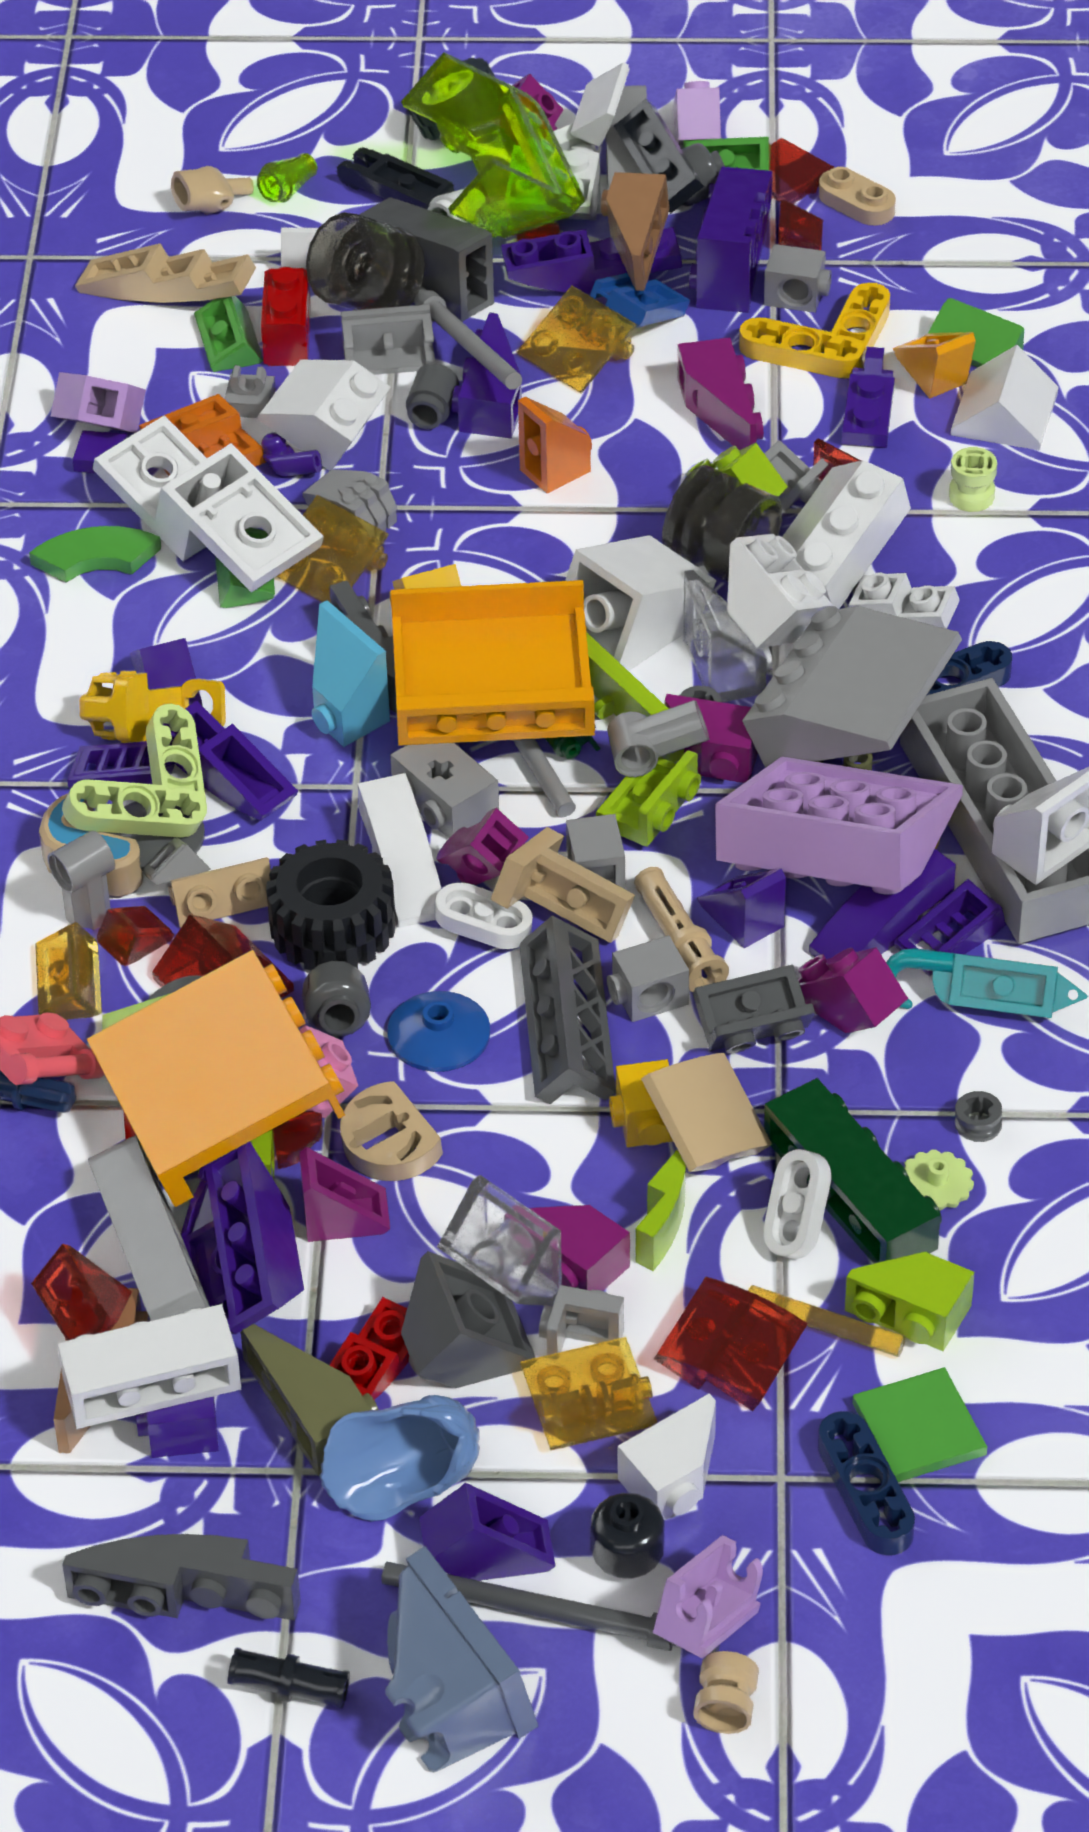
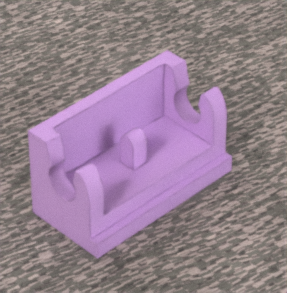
M724 1535L719 1537L666 1579L653 1633L704 1658L758 1613L761 1603L756 1601L763 1574L760 1560L755 1558L746 1569L747 1577L737 1575L732 1567V1561L736 1557V1541Z

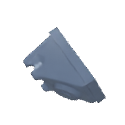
M426 1546L406 1558L408 1566L399 1575L398 1608L390 1614L387 1633L388 1658L393 1678L387 1685L385 1693L394 1707L401 1703L404 1704L405 1712L400 1721L399 1729L408 1742L419 1739L429 1742L428 1751L420 1758L429 1771L438 1772L513 1734L520 1739L537 1728L538 1723L520 1670L460 1591H457L454 1583Z

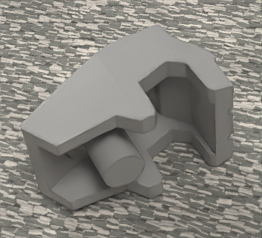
M330 470L302 493L309 510L328 522L333 533L338 534L344 529V523L349 524L355 530L357 544L364 547L369 546L375 541V537L378 538L386 531V528L389 529L397 522V505L390 492L389 483L369 472Z

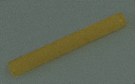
M751 1285L746 1294V1306L899 1357L903 1351L906 1337L755 1285Z

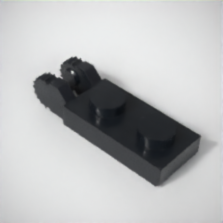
M364 146L352 154L353 163L346 160L336 167L339 180L354 190L361 188L384 199L391 197L424 209L429 208L430 202L436 196L454 191V184L451 181L387 153L381 154Z

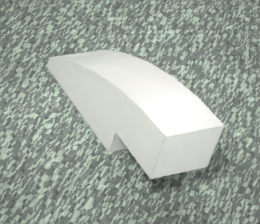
M406 773L357 783L359 812L372 844V852L378 853L383 858V865H388L392 872L395 919L398 927L402 928L436 920L435 900L437 893L441 890V885L424 825Z

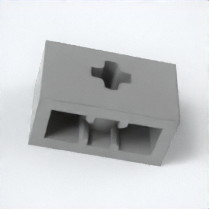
M455 743L406 745L390 754L391 776L406 773L419 813L432 829H439L448 838L462 827L469 828L481 822L488 811L496 807L499 809L498 780Z

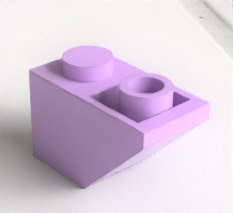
M708 81L685 82L684 89L676 90L673 101L676 141L678 145L684 146V140L721 139L719 87L710 88Z
M59 372L51 417L136 433L138 432L146 389L87 375Z

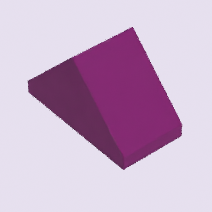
M308 1147L299 1152L308 1242L383 1235L390 1230L385 1187Z

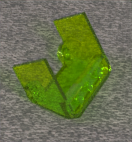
M443 52L401 101L403 107L436 123L441 133L439 136L440 141L447 149L453 153L458 154L462 152L471 157L478 174L448 207L450 214L477 227L486 229L492 233L493 238L497 236L508 238L573 216L585 202L584 195L544 110L526 92Z

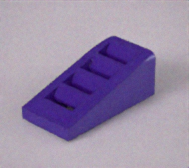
M147 741L80 746L67 780L68 787L72 788L78 781L88 779L152 784ZM166 762L164 764L165 768L172 775L175 763ZM88 763L97 764L95 770L85 771ZM106 766H114L113 769H106Z
M966 879L894 941V945L901 951L917 948L915 945L924 941L934 951L966 954L1006 926L1003 908L972 881ZM970 912L976 918L970 922L963 915ZM954 921L962 929L957 933L948 924ZM939 931L949 941L943 945L932 934ZM922 970L928 976L933 975V971Z

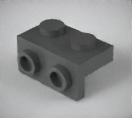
M793 964L696 987L693 992L710 1051L725 1048L727 1053H737L755 1046V1040L774 1036L776 1041L796 1038L805 1033V1028H808L815 1015L813 1004L805 1003Z

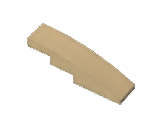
M161 243L90 260L75 287L79 293L118 300L158 303L205 301L241 295L256 270V266L248 254L212 262L205 249L169 257Z

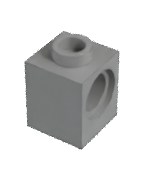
M774 244L765 269L764 306L816 313L821 296H828L831 286L832 270L825 269L826 251Z
M610 814L566 820L567 858L625 889V853L616 815Z
M669 935L612 953V975L607 976L608 990L615 1005L622 1004L632 1022L689 1005V969Z

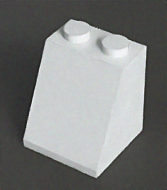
M650 535L575 549L565 580H583L586 632L628 671L702 622L716 583L714 578Z

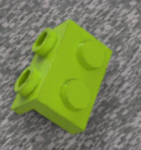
M687 750L677 763L659 757L655 768L651 772L639 777L626 776L596 811V816L615 814L620 836L648 847L660 831L665 832L668 830L674 820L675 813L685 801H691L697 794L701 783V775L697 773L698 754Z

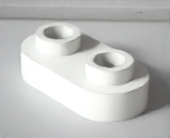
M468 883L446 885L436 895L435 918L442 928L500 949L520 947V943L532 933L533 917L531 910L523 902L517 901L506 909L490 900L492 891Z
M801 1149L793 1150L783 1156L777 1165L763 1227L764 1241L769 1250L776 1255L792 1259L803 1258L815 1248L818 1242L831 1184V1170L825 1158L817 1153ZM810 1174L809 1184L807 1186V1177ZM799 1226L798 1234L795 1238V1231Z

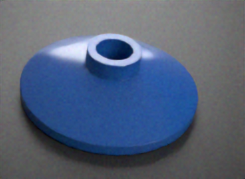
M449 991L426 992L409 998L393 1012L387 1028L388 1041L394 1054L411 1067L430 1072L451 1071L470 1064L484 1052L490 1039V1022L484 1009L467 996Z

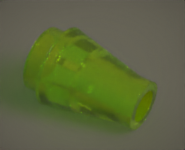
M302 153L297 157L266 163L257 176L258 190L269 202H287L310 178L317 174V163L307 153Z

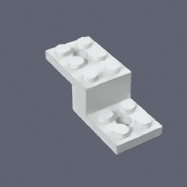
M165 415L94 458L93 470L182 561L207 547L250 592H253L310 555L322 545L324 536L232 443L206 458ZM152 467L164 468L169 472L170 476L156 478L150 475L147 470ZM249 527L262 528L269 536L263 539H255L250 537L245 532V529Z

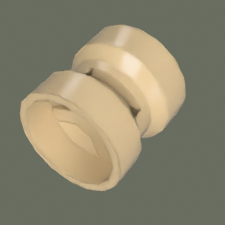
M718 1651L706 1655L702 1660L699 1682L703 1689L696 1695L693 1717L698 1724L708 1730L724 1734L739 1733L751 1725L754 1703L750 1696L757 1690L759 1667L755 1661L745 1655L730 1651Z

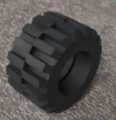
M337 839L336 843H326V840L315 841L316 845L310 847L303 844L295 848V854L286 853L279 859L280 866H273L269 873L270 881H267L266 893L271 939L274 940L275 948L280 954L286 953L289 962L294 965L302 962L304 963V969L310 971L319 964L329 961H345L358 968V963L365 962L369 964L376 959V952H384L388 948L389 938H393L395 933L394 885L392 872L388 865H383V858L378 853L368 854V847L358 843L355 846H350L347 840Z

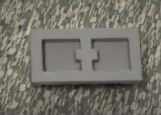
M429 304L341 311L345 360L356 361L374 375L416 372L425 364L435 363L434 337Z

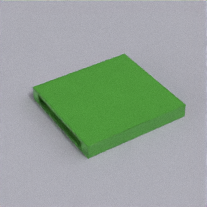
M945 1367L853 1395L852 1403L858 1415L868 1424L898 1482L987 1455V1445Z

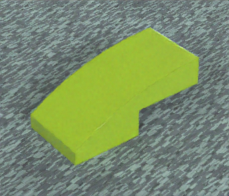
M678 1150L673 1153L647 1184V1215L635 1228L636 1263L653 1272L673 1244L683 1217L686 1165Z

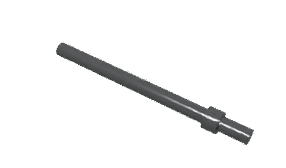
M387 1561L382 1572V1584L399 1587V1575L408 1565ZM447 1574L456 1586L457 1591H460L467 1602L643 1639L647 1640L648 1647L671 1651L673 1646L679 1647L653 1633L657 1612H654L652 1617ZM718 1645V1646H717L714 1650H712L709 1654H711V1653H713V1652H718V1651H719V1648H720V1645Z

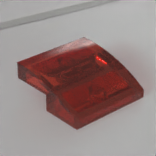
M705 1277L653 1359L698 1390L707 1380L753 1412L765 1396L808 1323L755 1293L724 1281Z

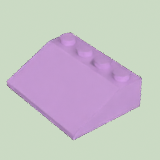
M781 756L715 804L716 860L734 863L736 868L745 871H754L762 868L770 870L782 868L786 878L797 879L811 876L826 879V882L833 886L858 884L870 886L874 892L880 894L899 893L922 874L963 795V785Z

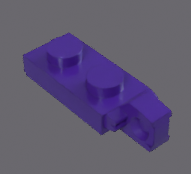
M867 347L864 368L853 367L848 385L842 429V445L887 448L895 377H893L894 370H883L885 348Z

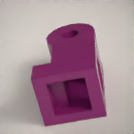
M496 807L488 811L481 822L469 828L462 827L457 830L442 846L436 859L440 863L448 864L454 869L462 883L477 885L498 877L506 857L524 845L529 837Z

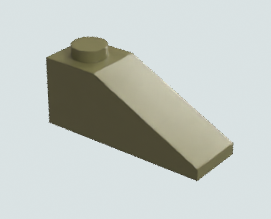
M252 1324L241 1331L243 1360L314 1471L320 1476L324 1447L327 1444L330 1429L333 1425L350 1413L379 1409L369 1393L361 1395L350 1376L261 1327Z

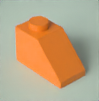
M528 397L519 399L520 471L547 494L591 472L592 441L588 432L583 427L577 426L559 411Z

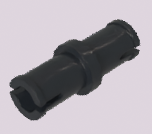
M236 1647L231 1658L227 1683L232 1686L239 1685L277 1693L278 1700L291 1702L292 1698L295 1697L333 1705L336 1708L342 1709L348 1693L350 1671H340L300 1662V1656L289 1653L284 1659Z

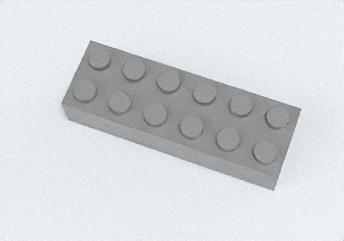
M990 678L926 695L900 735V745L920 778L963 785V795L948 822V826L991 899L1003 908L1005 922L1017 943L1021 944L1089 925V848L1037 885L1033 884L992 853L993 822L999 811L1007 805L1015 804L1029 793L1056 781L994 679Z

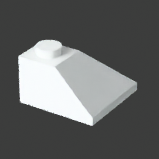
M1089 767L1037 789L1013 805L1005 806L994 819L992 853L1035 885L1089 848Z

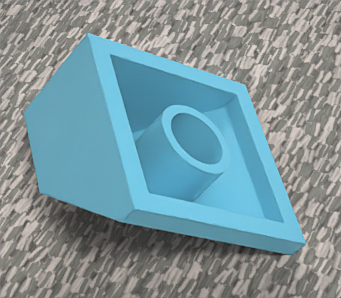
M326 600L319 604L312 684L314 703L312 718L322 733H329L345 747L390 721L386 651Z

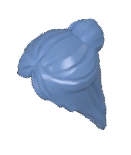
M428 1395L421 1400L395 1405L383 1410L350 1413L339 1419L330 1429L328 1441L324 1447L323 1463L321 1464L322 1472L319 1477L321 1485L339 1508L347 1509L352 1515L364 1520H386L411 1504L441 1495L452 1485L466 1478L479 1456L480 1430L476 1426L474 1416L459 1401L440 1395Z

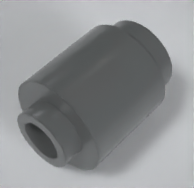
M438 363L425 364L418 369L406 399L407 415L414 425L423 429H433L446 421L452 408L455 386H459V379L453 370Z

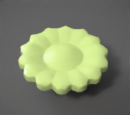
M930 1150L928 1153L918 1152L915 1158L908 1159L905 1162V1170L911 1183L923 1196L931 1197L940 1211L946 1207L956 1208L959 1202L968 1200L969 1192L974 1187V1181L971 1179L973 1176L972 1170L965 1167L966 1162L963 1159L955 1158L951 1152L941 1153L938 1150Z

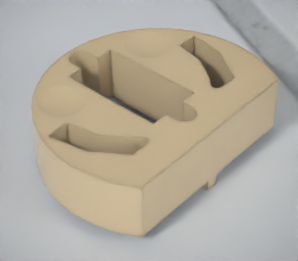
M394 1081L376 1084L361 1091L348 1103L344 1110L345 1116L341 1117L340 1131L345 1155L356 1170L370 1178L383 1181L410 1179L429 1170L443 1154L441 1137ZM394 1127L399 1131L367 1150L362 1146Z

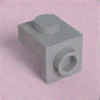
M780 440L764 453L788 486L775 500L786 511L799 498L805 504L808 502L822 482L819 479L820 475L829 465L822 458L810 469Z
M559 1285L553 1306H544L539 1324V1337L546 1338L547 1359L559 1360L565 1338L619 1348L624 1333V1297L611 1295L601 1290L590 1291Z

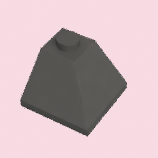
M427 1251L421 1257L401 1331L410 1355L409 1363L417 1375L428 1381L433 1380L453 1388H460L530 1369L537 1363L503 1279Z

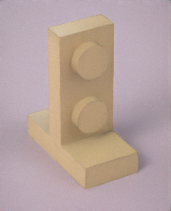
M546 827L506 857L490 900L508 909L522 897H526L609 943L619 936L635 894L558 854L564 835Z

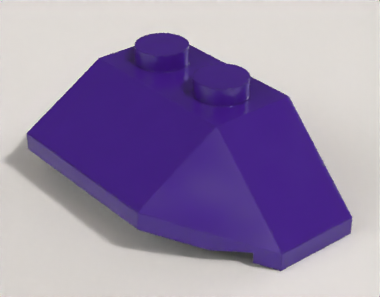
M250 1141L200 1168L197 1178L201 1182L193 1195L194 1198L190 1200L180 1233L210 1307L222 1304L231 1334H237L242 1329H246L275 1312L305 1290L290 1206Z

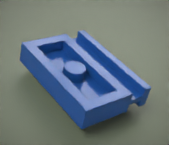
M628 273L596 280L590 296L594 299L600 297L608 299L606 306L619 313L618 318L622 322L637 328L684 316L690 303L689 299L656 279L647 281L644 291L635 290Z

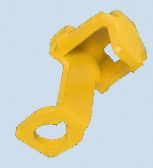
M120 671V674L104 672L92 677L88 691L80 697L79 717L82 720H87L91 725L94 736H99L102 739L119 740L121 743L147 741L146 726L158 707L163 704H175L185 709L189 706V698L195 697L198 691L204 690L210 694L213 701L211 715L224 726L226 723L225 686L222 681L197 678L186 681L182 686L148 689L147 673H136V671ZM102 683H113V689L102 687ZM111 722L114 730L104 729V723Z

